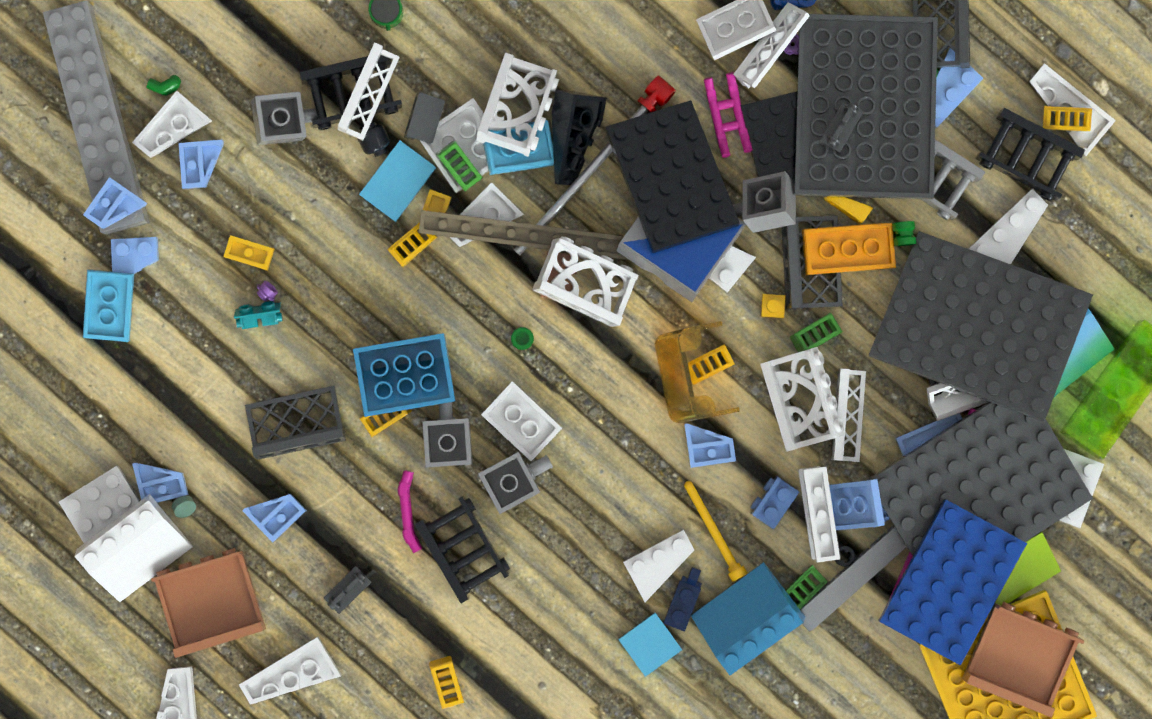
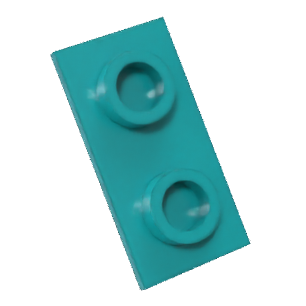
M267 301L259 306H252L250 304L240 306L235 310L234 314L237 328H242L243 330L258 327L257 319L262 320L263 326L279 324V322L283 321L282 313L280 312L281 302Z

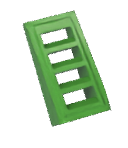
M456 141L450 142L435 154L464 191L483 178ZM455 150L457 152L446 160L445 156L451 151ZM461 157L462 161L452 168L450 164ZM466 164L468 168L458 175L456 171ZM472 171L474 175L463 182L462 178Z
M829 313L790 336V340L796 350L801 352L818 347L843 331L832 313ZM823 322H827L833 333L829 334ZM816 326L819 327L822 334L824 335V338L820 336L819 332L815 328ZM808 331L811 332L812 336H813L814 339L816 340L815 343H813L812 339L810 338L809 334L807 333Z
M811 565L785 591L788 595L791 592L799 600L796 605L801 609L828 581ZM810 573L819 581L817 585L808 577ZM803 580L813 588L810 592L801 583ZM798 586L806 596L802 597L795 588Z

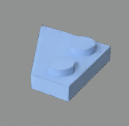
M223 140L179 143L182 189L207 187L224 145Z
M109 177L83 215L104 229L145 207L147 203Z
M158 237L111 239L112 272L135 274L141 271L142 268L159 260Z
M684 424L690 468L736 461L732 438L690 424Z
M140 463L132 464L141 500L149 494L157 503L189 495L182 472Z
M292 494L244 508L242 511L274 542L307 510Z

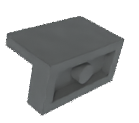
M421 92L417 93L404 138L410 140L417 139L429 144L433 143L445 101Z

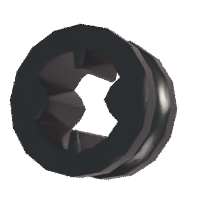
M839 546V552L841 550L846 553L849 552L850 557H847L849 559L847 562H844L842 559L834 561L844 567L851 565L855 559L854 551L848 546Z

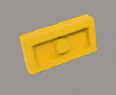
M230 235L223 257L268 271L275 249Z

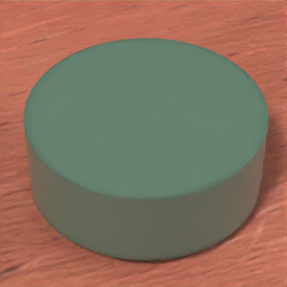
M181 496L172 504V510L178 518L188 517L196 509V504L190 496Z

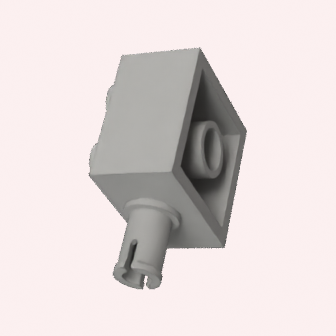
M300 92L255 96L251 100L257 145L302 141L307 137L305 123H311L313 120L318 119L316 109L303 110Z
M786 171L743 180V202L732 205L737 217L742 216V220L753 233L796 224L795 183Z
M452 402L439 404V418H437V421H422L425 466L440 467L473 464L470 418L455 419L453 417Z
M517 452L478 473L499 514L540 493L541 491L535 482L536 476L553 468L547 455L528 464L525 463L520 452Z

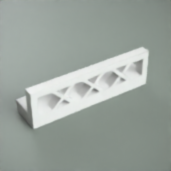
M788 2L773 21L777 31L760 38L733 74L737 80L748 89L750 87L755 88L810 15Z
M374 42L338 124L339 131L362 141L399 60V56L383 50L382 45ZM380 55L393 60L390 68L380 71L377 63ZM376 67L378 72L373 74V71ZM387 73V75H386V77H385V80H384L382 74ZM380 76L382 81L381 88L371 92L368 84L369 80ZM367 87L369 93L363 95ZM378 93V96L375 100L373 95ZM370 96L373 107L371 110L362 113L359 103L362 99ZM358 108L360 114L355 115V112ZM369 114L367 121H365L364 116ZM360 117L364 123L361 134L349 129L351 121Z
M838 369L836 410L838 417L842 419L844 424V435L833 439L831 460L860 461L866 371ZM849 375H860V385L852 390L849 387ZM858 390H859V397L855 394V392H857ZM853 395L858 401V408L850 413L847 409V400ZM858 412L856 420L853 415H855ZM851 418L856 423L857 428L849 436L845 432L846 421ZM855 435H856V442H854V441L852 440V438H853ZM848 441L855 447L854 457L843 456L844 445Z
M942 383L927 388L928 405L937 421L989 402ZM942 391H943V393H942V394H940V395H937V396H934V394H936V393H939V392H942Z

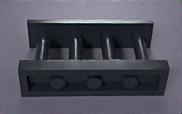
M380 55L377 62L380 71L385 70L387 65L391 64V59ZM368 56L300 72L302 85L307 84L311 89L318 116L317 120L312 121L313 129L318 128L319 131L332 128L331 124L340 122L347 106L341 79H343V75L352 74V76H355L357 83ZM387 73L382 74L384 80H385V77H386ZM378 76L380 86H382V81L380 79V76ZM325 79L333 82L340 114L330 117L326 115L319 87L320 81ZM388 83L383 94L385 104H380L375 114L385 112V115L399 112L398 109L402 108L401 100L393 101ZM366 87L365 92H364L363 95H365V94L368 93L367 87ZM369 97L361 100L362 113L372 109L373 106H371ZM356 110L355 115L360 114L359 111Z
M1003 108L996 118L1001 121V127L987 154L980 152L975 159L980 161L979 165L989 170L994 168L1040 192V197L1052 202V200L1060 199L1062 194L1055 190L1070 161H1077L1082 158L1085 149ZM1015 128L1021 132V138L1007 165L994 158L1009 130ZM1034 138L1041 142L1040 145L1042 147L1026 176L1015 170L1027 144ZM1055 149L1061 152L1062 158L1048 185L1045 186L1035 179L1047 155Z
M464 496L459 498L462 505L442 517L427 523L423 519L415 524L461 604L470 598L468 594L471 592V589L500 572L506 578L509 576L507 571L510 570L505 558H499L475 517L473 511L476 508L470 498L465 499ZM467 513L473 525L444 542H437L433 535L437 529ZM476 533L480 535L484 542L483 546L455 562L453 560L451 562L448 561L445 556L448 553L447 550ZM490 552L496 565L467 582L459 580L456 574L459 573L461 568Z

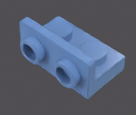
M778 476L767 481L763 488L766 492L762 498L757 497L750 507L753 509L751 514L772 529H775L799 493L798 490Z

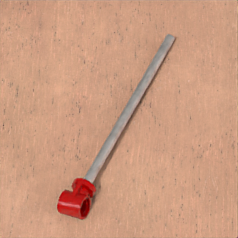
M658 75L645 89L644 93L647 94V97L644 99L640 96L637 100L641 107L630 119L645 115L647 112L657 111L655 107L657 105L663 107L675 94L676 89ZM610 142L536 225L547 226L613 152ZM516 246L514 251L521 255L527 247Z

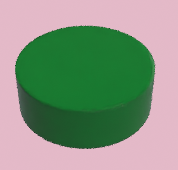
M519 327L513 331L511 342L515 348L526 350L533 344L534 336L528 328Z

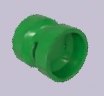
M915 221L892 223V230L896 235L893 239L894 246L917 244L916 237L913 235Z

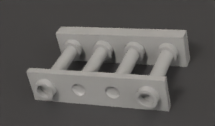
M935 140V155L943 160V166L934 178V195L950 170L956 168L962 172V178L945 204L934 198L933 200H921L938 210L936 214L943 219L948 220L950 218L953 220L957 217L958 213L952 209L970 182L981 180L985 171Z

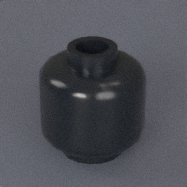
M375 121L371 122L363 141L357 138L363 152L368 155L374 154L375 157L387 152L386 147L391 142L385 127L382 124H376ZM363 127L359 128L360 134L363 130Z

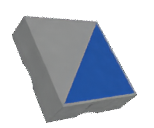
M638 217L620 241L617 252L643 270L653 273L665 285L690 302H693L710 278L713 270L742 233L746 224L738 218L740 224L737 227L652 253Z

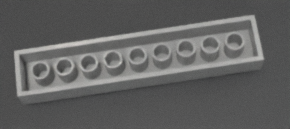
M86 0L43 12L92 201L109 177L144 200L93 5ZM146 206L104 229L99 227L100 232L108 235L149 224Z

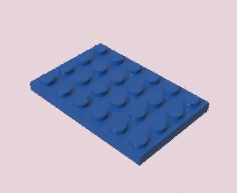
M944 499L878 621L961 665L1027 543Z

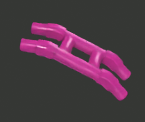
M735 72L726 74L731 99L718 102L713 78L708 77L704 79L706 96L722 158L730 156L725 132L738 129L743 151L748 153L753 150L740 106L741 101L736 77L733 75ZM733 107L736 121L722 123L720 110Z
M404 470L397 489L403 525L402 535L406 544L415 553L423 547L415 534L410 486L414 472Z

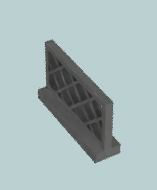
M913 0V17H920L918 10L926 4L933 10L929 17H934L937 14L945 21L937 33V37L945 43L937 53V58L941 61L937 62V68H970L969 0H954V3L951 0H944L937 8H934L928 0H922L919 5L918 0ZM947 3L954 7V13L948 19L939 12ZM954 18H955V25L951 23V21H952ZM947 25H950L955 30V35L949 41L940 35V32ZM950 47L955 52V61H945L940 55Z
M838 216L796 217V224L781 227L786 309L843 306L841 273H834L835 276L830 282L822 274H815L808 282L801 277V270L805 267L804 257L800 254L803 238L799 232L798 222H806L812 228H818L823 221H832V227H838ZM817 276L827 284L820 293L810 285ZM829 287L836 293V302H828L822 297ZM807 288L816 295V298L811 303H803L802 293ZM818 299H820L823 303L816 302L818 301Z
M335 386L245 405L253 446V457L257 460L346 441ZM331 392L332 401L327 408L317 402L322 394ZM302 398L311 401L305 413L295 407L299 399ZM279 403L289 406L283 417L272 412ZM315 404L325 410L318 421L308 416ZM262 408L267 411L260 423L253 419L252 409ZM293 409L303 415L296 426L286 421V418ZM330 413L336 417L337 426L327 428L321 423L326 415ZM270 414L280 420L274 431L263 425ZM305 418L316 424L311 432L305 433L299 429ZM283 423L293 428L289 437L283 438L276 434ZM262 427L270 432L271 435L266 442L258 443L256 435Z

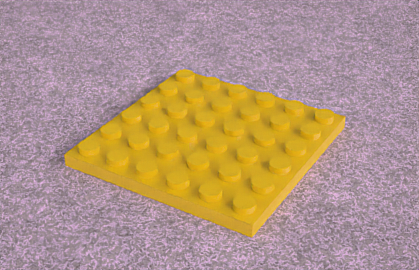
M1045 589L1011 603V605L1016 607L1015 611L1022 614L1024 610L1037 615V620L1042 622L1045 619L1051 620L1058 624L1057 628L1062 630ZM989 614L961 665L918 643L949 719H1092L1097 717L1074 657L1071 659L1053 701L1052 707L1055 708L1052 718L967 684L962 677Z

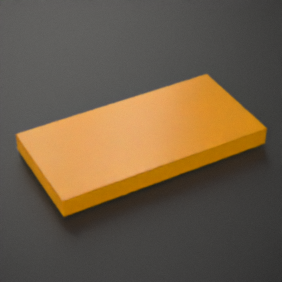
M892 223L802 230L806 275L896 268Z

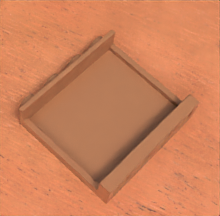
M235 548L222 552V557L214 559V556L210 555L201 558V563L193 566L192 562L178 565L179 570L170 572L168 568L156 572L157 577L151 579L152 582L155 581L175 647L172 649L175 658L266 629L243 551L236 552Z
M1003 602L1002 605L994 603L962 679L969 685L1052 718L1055 708L1052 707L1053 701L1078 643L1083 644L1084 640L1078 636L1079 632L1066 627L1064 631L1057 628L1058 624L1051 620L1045 619L1042 622L1037 620V615L1024 610L1022 614L1015 611L1016 607L1009 603Z

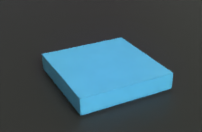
M653 613L618 639L645 677L682 651V648L656 613Z

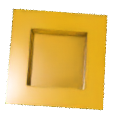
M430 189L423 210L447 213L452 197Z
M762 294L761 317L784 318L786 295Z

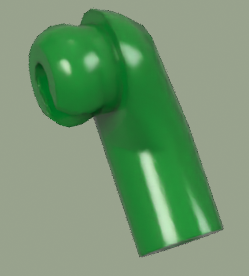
M176 75L170 76L169 79L163 82L150 78L146 88L163 96H168L179 89L181 79Z

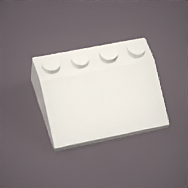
M149 494L77 548L74 557L98 583L121 602L157 575L156 572L162 571L193 546Z

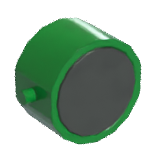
M371 0L368 7L372 21L377 26L386 29V31H390L391 28L397 26L403 18L404 9L400 0Z

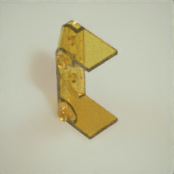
M722 321L659 335L655 341V350L669 418L675 423H684L740 412L739 407L716 411L715 403L710 397L705 395L694 397L686 357L687 351L695 350L700 346L702 340L700 331L719 328L723 326Z

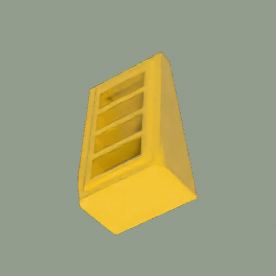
M1044 106L1042 127L1050 130L1090 131L1092 108ZM1051 111H1055V125H1050ZM1061 112H1065L1064 125H1060ZM1070 112H1074L1073 126H1069ZM1080 113H1084L1083 126H1079Z
M825 196L823 198L857 224H862L873 209L869 205L846 197Z
M420 222L387 249L403 268L437 238L436 235L426 234L428 239L425 241L417 232ZM414 235L422 244L418 247L410 237ZM406 241L415 249L413 252H410L404 245ZM401 247L408 256L404 258L397 249Z
M724 344L683 366L692 384L695 385L735 364ZM718 352H721L726 362L723 366L716 354ZM710 356L713 357L718 367L715 370L708 359ZM702 360H704L709 370L707 374L700 363ZM694 364H696L701 374L699 378H697L692 368Z
M412 409L402 410L401 414L399 411L392 412L395 416L393 419L389 413L382 414L387 421L385 424L379 415H373V418L379 425L377 429L369 418L371 416H362L359 419L370 436L373 437L411 413Z
M451 656L430 661L429 666L442 709L464 703ZM449 667L448 669H444V670H441V671H437V672H436V670H440V669ZM447 675H451V676H452L451 678H447V679H444V680H441V681H439V679H438V678H440V677H444V676H447ZM454 684V687H450L444 690L441 689V687ZM457 693V696L444 699L445 695Z

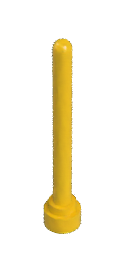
M686 481L684 487L729 566L728 576L731 581L734 582L745 576L748 572L744 565L741 566L740 562H736L693 483Z

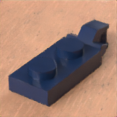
M692 567L688 578L682 576L681 581L679 580L663 624L685 632L701 591L702 583L697 581L701 572L700 569Z

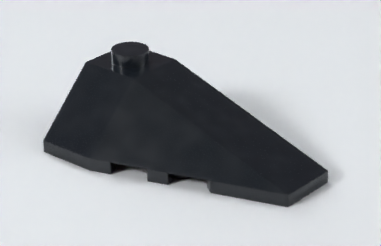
M556 89L552 107L555 184L571 185L578 178L585 162L584 154L587 147L592 146L594 139H592L596 127H600L603 121L606 97Z

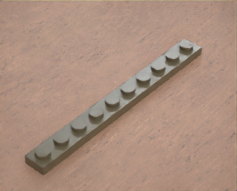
M421 210L419 233L547 250H550L553 239L563 236L573 240V244L580 248L581 246L594 250L593 254L597 256L604 255L610 258L629 260L617 252L618 245L624 237L621 235Z

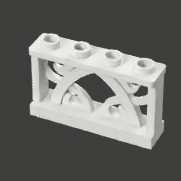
M505 53L478 129L476 141L488 142L529 157L530 151L536 150L539 138L535 137L537 131H542L546 118L542 117L544 110L549 112L552 98H549L550 92L556 91L559 79L555 78L557 70H550ZM511 69L526 73L527 75L523 79L519 74H517L515 71ZM533 77L542 78L545 81V87L538 89L536 85L539 81H534L530 85L527 82ZM511 85L514 89L517 85L518 88L513 92H509L506 86ZM523 91L530 103L531 110L518 118L512 119L510 109L500 101V98L511 99ZM543 96L541 105H539L537 97ZM499 111L505 112L507 120L504 121V116L498 117L497 113ZM536 118L532 128L528 123ZM511 129H515L518 137H520V131H526L528 138L524 141L515 140L511 135ZM489 130H493V131H503V130H506V137H505V136H502V135H499V134H496V133H493V132H490Z
M561 236V238L553 239L538 280L535 282L532 290L611 327L620 326L623 312L639 275L633 273V269L629 266L614 264V260L604 255L599 257L593 254L594 250L586 246H581L580 248L574 245V241L567 237ZM561 251H566L571 256L569 261L562 257V263L567 267L565 269H562L557 261V255ZM578 257L585 261L578 262ZM554 267L559 274L548 283L547 280ZM591 268L599 282L600 289L587 292L583 298L578 297L579 286L571 275L582 269ZM613 276L621 277L623 288L618 292H611L610 287H615L619 284H615L612 281ZM565 279H568L572 284L571 291L565 290V285L569 284ZM594 294L602 296V298L596 297L598 299L597 304H594L591 300ZM611 297H619L614 311L611 312Z
M818 347L760 364L786 452L844 435V424L842 419L838 417L836 410L837 401L831 393L830 377L825 373L823 366L824 357L818 350ZM801 359L809 361L810 373L806 372V365L801 367L800 374L797 373V365ZM792 361L791 371H780L778 364ZM790 380H791V381H792L791 391H790V392H786V389H785V385H784V384H788V386H790V385H791ZM798 383L816 395L808 416L801 408L790 406L789 399L795 395ZM797 412L800 414L804 421L802 422L800 417H798V421H795L793 413ZM825 418L829 429L826 433H820L812 424L815 423L819 427H824L821 424V419ZM809 429L812 435L815 436L814 438L801 441L799 435Z
M816 466L799 469L798 473L811 558L813 560L816 559L817 563L839 560L840 554L826 466Z

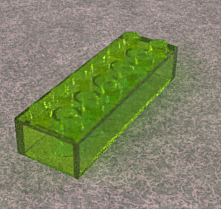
M1145 319L1137 321L1060 431L1061 434L1097 459L1105 458L1152 390V324Z

